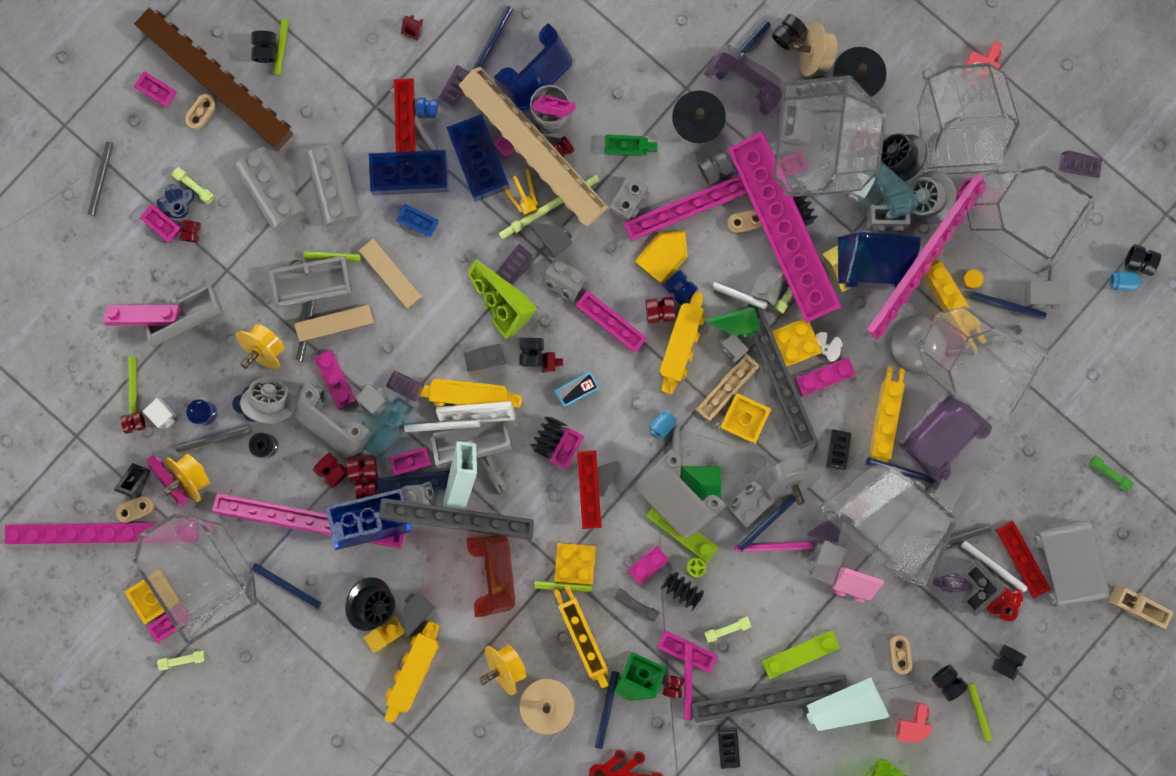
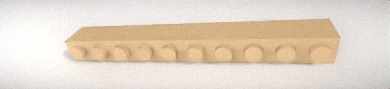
M481 67L472 69L459 84L462 92L472 99L476 108L482 111L488 117V121L501 131V135L512 143L515 151L522 154L527 164L539 173V177L552 187L554 194L561 197L566 207L577 215L578 220L582 224L589 226L594 223L609 207Z

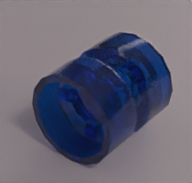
M681 269L663 284V287L669 294H674V299L680 305L684 304L699 289L692 281H687V276ZM681 282L683 286L678 290L676 286Z
M198 399L190 402L187 406L186 414L192 423L206 426L216 420L217 409L211 402Z

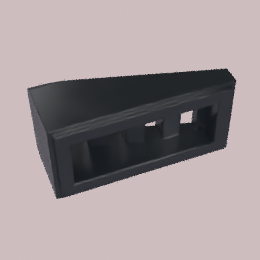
M832 429L825 467L846 470L851 440L850 432ZM836 436L846 437V440H845V441L837 440V439H835V437H836ZM837 443L845 446L844 448L834 447V444ZM833 451L843 452V456L835 455ZM832 458L840 459L842 462H832Z
M737 728L717 729L721 769L740 767ZM733 736V739L722 740V737ZM734 743V747L723 748V744ZM735 751V754L724 755V752ZM735 758L736 761L724 763V759Z

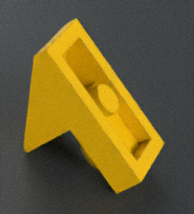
M394 616L387 624L376 628L363 638L373 653H376L404 634V627L397 616Z

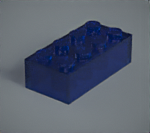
M482 114L446 127L474 202L510 189Z
M446 150L369 153L370 192L373 196L449 192Z
M402 488L326 506L335 551L412 532L411 523L379 519L381 499L405 501Z

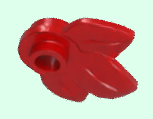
M1004 586L1007 590L986 609L990 614L999 615L1002 620L1011 622L1018 616V608L1023 603V596L1020 590H1015L1011 593ZM1005 609H1011L1012 614L1007 615L1005 613Z

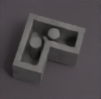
M980 560L975 561L962 573L975 587L961 601L974 616L979 615L1007 590Z

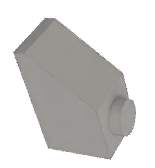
M769 265L757 278L751 296L775 306L786 278L782 268Z

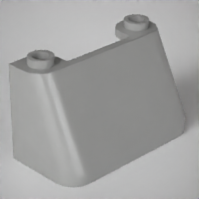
M307 382L300 392L295 408L296 419L343 457L348 458L358 455L375 432L368 426L364 427L358 422L350 423L345 430L341 429L320 412L325 405L321 400L323 390L317 385Z
M671 449L638 480L637 489L682 537L687 538L694 535L714 518L726 504L714 495H710L702 501L675 473L681 467L682 462L679 455Z
M1077 521L1035 531L1034 541L1036 547H1040L1044 551L1053 584L1051 593H1049V600L1051 604H1054V607L1109 597V588L1093 527L1089 521Z

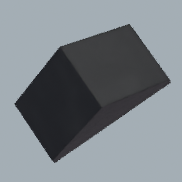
M132 463L115 486L114 491L134 498L140 497L150 469Z

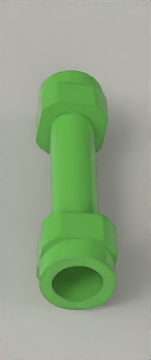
M1095 455L1089 461V465L1093 469L1102 471L1116 481L1118 487L1128 492L1134 485L1129 478H1123L1105 465L1104 460Z

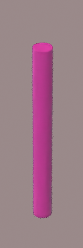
M812 541L750 544L742 552L812 549L813 545ZM735 545V552H741V551L736 547L737 545Z
M685 643L684 720L686 721L692 720L691 643Z

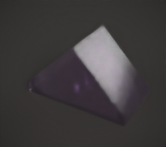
M836 513L806 534L808 537L838 543L843 519L842 513Z

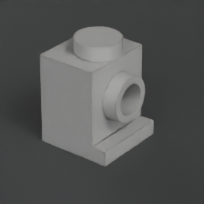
M726 334L719 340L723 347L721 349L728 358L730 356L733 358L731 361L733 364L749 350L736 335L732 334L729 336Z

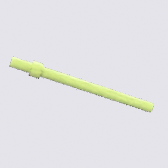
M594 175L585 182L591 187L599 182V178L597 175ZM559 196L523 219L512 222L511 226L499 232L500 237L504 239L514 232L518 233L523 230L522 227L561 205L564 201Z

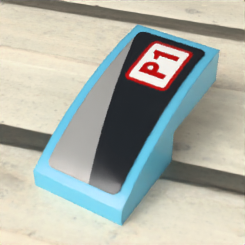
M589 372L554 392L564 408L600 388L592 373Z

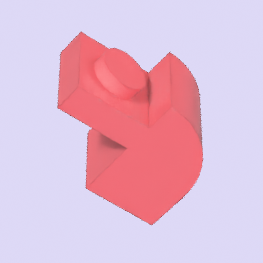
M995 41L986 57L973 51L961 73L978 80L986 79L993 75L1001 65L997 61L1002 54V51H1000L1002 44Z
M916 702L913 721L898 719L895 737L897 740L916 743L928 737L933 726L925 723L930 713L927 704Z

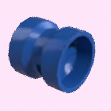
M419 97L416 115L421 117L427 115L430 118L436 119L439 101L437 99L426 100V98Z

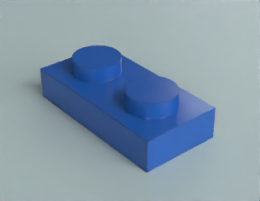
M405 203L396 220L430 238L439 223L438 219Z

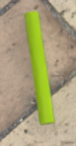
M287 19L281 20L273 72L275 76H281L289 20Z
M304 251L303 253L304 259L324 260L345 256L346 261L361 262V254Z
M129 356V414H134L137 412L136 356Z
M535 581L534 583L535 589H558L565 591V585L569 584L572 591L592 592V585L546 581Z
M975 683L968 684V690L985 742L991 741L993 738Z

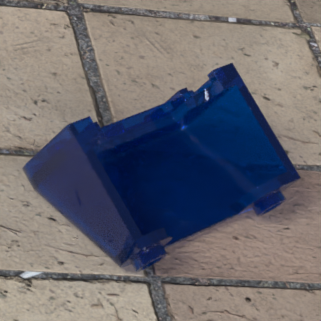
M549 23L539 32V41L545 48L519 74L514 69L506 67L494 76L495 83L522 111L530 108L531 97L537 89L542 86L553 85L572 65L571 54L557 31Z
M858 232L838 237V283L846 284V287H858L859 283L888 284L894 287L895 290L918 257L921 237Z

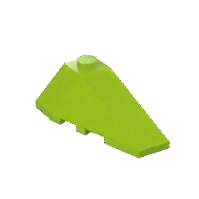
M474 260L467 274L477 293L482 295L485 301V309L490 310L494 318L492 320L494 326L507 340L531 320L537 308L525 294L479 260Z

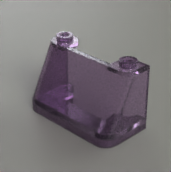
M722 46L703 74L712 79L717 74L725 76L729 70H732L760 89L756 95V98L760 101L758 111L764 115L769 114L781 100L784 89L782 79L733 46Z
M950 389L904 434L899 442V447L909 461L940 484L951 475L950 463L975 437L978 440L987 438L991 433L992 426L957 393Z

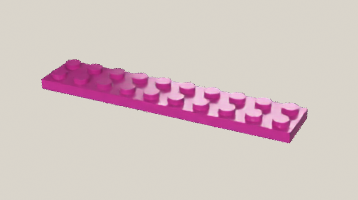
M760 132L728 148L805 322H810L841 308L842 305L764 132Z

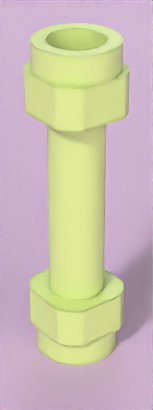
M180 167L174 170L172 176L179 182L185 183L200 195L199 198L206 204H209L214 199L215 195L207 189L204 190Z
M790 286L782 299L778 300L774 306V309L781 314H784L786 311L787 303L793 295Z
M748 616L738 619L739 622L715 631L711 629L704 632L707 642L717 641L718 637L740 629L744 631L751 628Z
M200 650L182 657L158 659V669L162 671L181 664L205 662L206 653L205 650Z

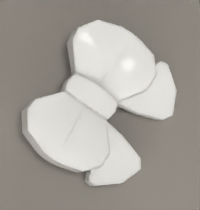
M826 332L816 334L815 337L822 354L826 355L828 361H836L840 355V347L843 346L841 339L835 337L830 345L826 344Z

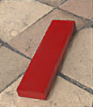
M394 79L396 156L416 155L414 79Z
M596 450L577 451L582 529L602 528Z
M1010 521L995 529L1024 584L1028 587L1027 589L1032 598H1036L1049 591L1051 588L1014 521Z

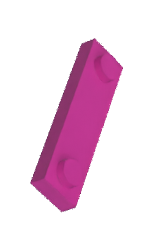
M588 290L575 305L634 353L637 352L647 339V337Z
M107 305L103 323L106 326H169L179 320L181 308L178 305Z

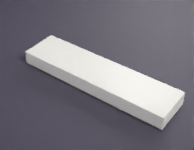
M512 402L437 407L436 409L439 422L479 419L481 423L515 420L516 417Z

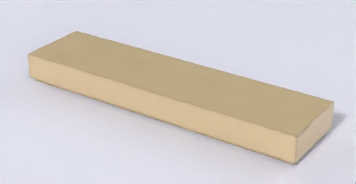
M374 239L370 240L359 250L407 309L422 298Z
M365 305L294 324L299 342H304L374 324L370 306Z
M745 353L695 411L710 422L760 365Z

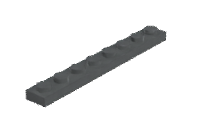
M751 304L740 308V310L755 307L760 330L754 331L752 338L799 449L817 443V437L763 310Z
M382 498L380 503L379 519L527 540L533 538L534 519Z
M845 674L692 702L695 722L698 723L820 700L847 688Z

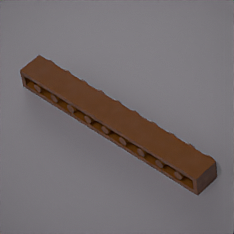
M149 7L134 25L279 151L293 135L289 130L291 126L284 120L280 122L276 118L277 114L271 108L265 109L262 106L263 102L256 95L252 97L247 93L249 89L242 83L239 85L233 81L235 77L226 70L224 73L219 69L221 65L215 59L209 60L206 57L207 53L200 46L195 48L192 45V39L186 34L180 35L178 33L179 28L171 21L168 24L163 20L165 16L156 9L154 12Z

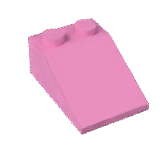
M840 567L835 582L830 588L835 589V594L846 597L847 593L854 596L853 600L864 603L865 599L871 601L883 585L884 580Z

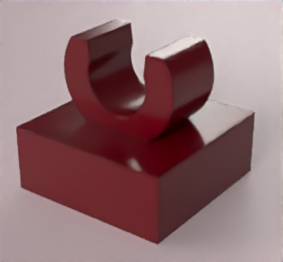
M413 15L410 17L405 16L402 21L401 34L418 41L421 37L423 20L417 21Z
M555 352L543 353L544 366H542V373L555 372V367L563 366V358H555Z

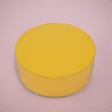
M969 270L963 276V283L969 289H976L982 285L983 275L978 270Z

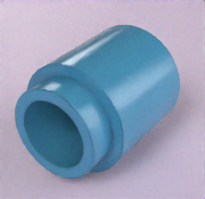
M1117 271L1112 273L1110 277V287L1115 288V290L1136 291L1141 284V277L1138 276L1137 272Z
M665 410L649 426L651 429L650 433L657 439L660 437L664 439L675 426L674 423L677 419Z

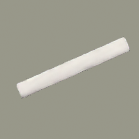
M716 282L713 284V290L764 310L767 307V302Z

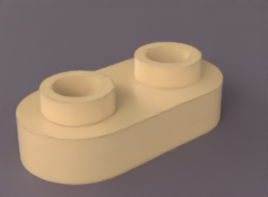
M203 94L197 98L185 116V122L191 129L199 130L204 127L216 110L217 103L215 99L209 94ZM209 102L210 106L205 108L204 105ZM195 118H199L198 123H194Z
M756 210L731 215L727 221L729 231L739 234L761 228L760 219L758 222L752 220L753 216H758ZM739 220L740 226H735L734 221Z
M138 497L118 506L116 517L123 523L135 521L151 514L154 511L155 503L150 497ZM143 502L146 504L145 509H141L140 507L141 503ZM124 510L128 511V515L126 517L123 516Z
M895 635L889 641L892 668L899 674H907L912 669L910 642L903 635ZM897 641L902 642V646L900 648L896 647ZM900 660L904 661L903 667L898 666Z

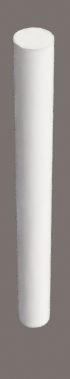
M480 420L409 424L404 426L405 432L475 428L480 427Z
M964 540L960 547L980 560L1022 593L1027 590L1028 587L967 541Z

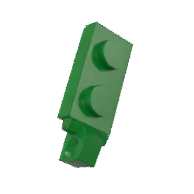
M605 135V155L647 156V152H657L658 143L648 142V138H643V136Z

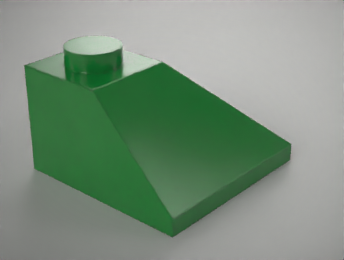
M755 307L706 319V323L733 335L742 334L743 338L753 336L754 331L760 330Z
M681 466V479L702 501L710 495L721 499L720 467Z
M631 652L614 693L630 701L654 699L657 696L666 667Z

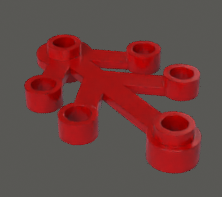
M621 749L616 750L614 756L605 764H595L589 770V776H596L595 772L597 770L602 771L601 776H663L662 773L657 771L651 775L628 773L635 766L645 761V755L641 751L636 752L633 758L618 771H609L616 763L625 760L626 754ZM621 752L624 756L622 759H618L616 754ZM638 754L643 756L641 761L635 759Z

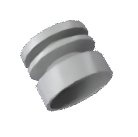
M542 86L534 92L530 101L533 123L539 130L545 133L560 132L570 122L571 114L565 118H559L552 114H543L540 111L533 110V102L543 95L569 101V96L558 86Z

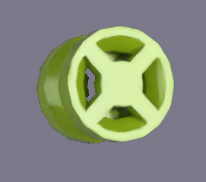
M696 557L690 559L686 566L688 573L693 577H701L707 568L706 563Z

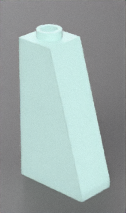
M456 442L443 500L444 507L466 509L477 475L475 443Z
M868 678L808 704L809 713L806 714L810 724H815L818 731L890 717L872 678Z

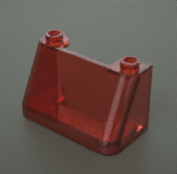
M498 535L467 538L469 553L474 557L485 558L488 594L478 598L474 603L475 617H484L510 611L515 605V591L508 538Z

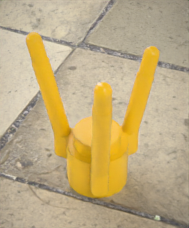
M526 168L531 198L530 196H525L516 176H513V179L522 197V200L519 201L520 204L506 188L504 189V192L517 207L519 213L523 212L524 216L538 210L536 207L538 202L528 168Z

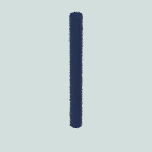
M506 6L473 69L482 68L513 11V8L510 6Z
M767 20L760 25L715 75L718 80L721 81L771 26Z
M972 291L970 297L974 300L1045 320L1047 316L1046 312Z
M868 457L866 460L867 465L931 484L936 479L935 476Z
M793 494L790 495L736 547L741 552L746 549L796 501Z
M255 563L252 567L253 571L317 609L320 607L322 602L259 564Z
M612 671L595 744V748L603 749L615 695L614 690L620 673L617 671Z

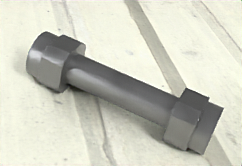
M619 588L614 597L621 603L624 601L644 613L645 617L653 622L660 613L653 607L649 608L628 595V592Z

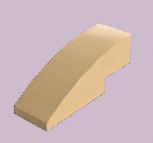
M1119 585L1115 586L1108 601L1163 629H1167L1174 613L1162 605Z

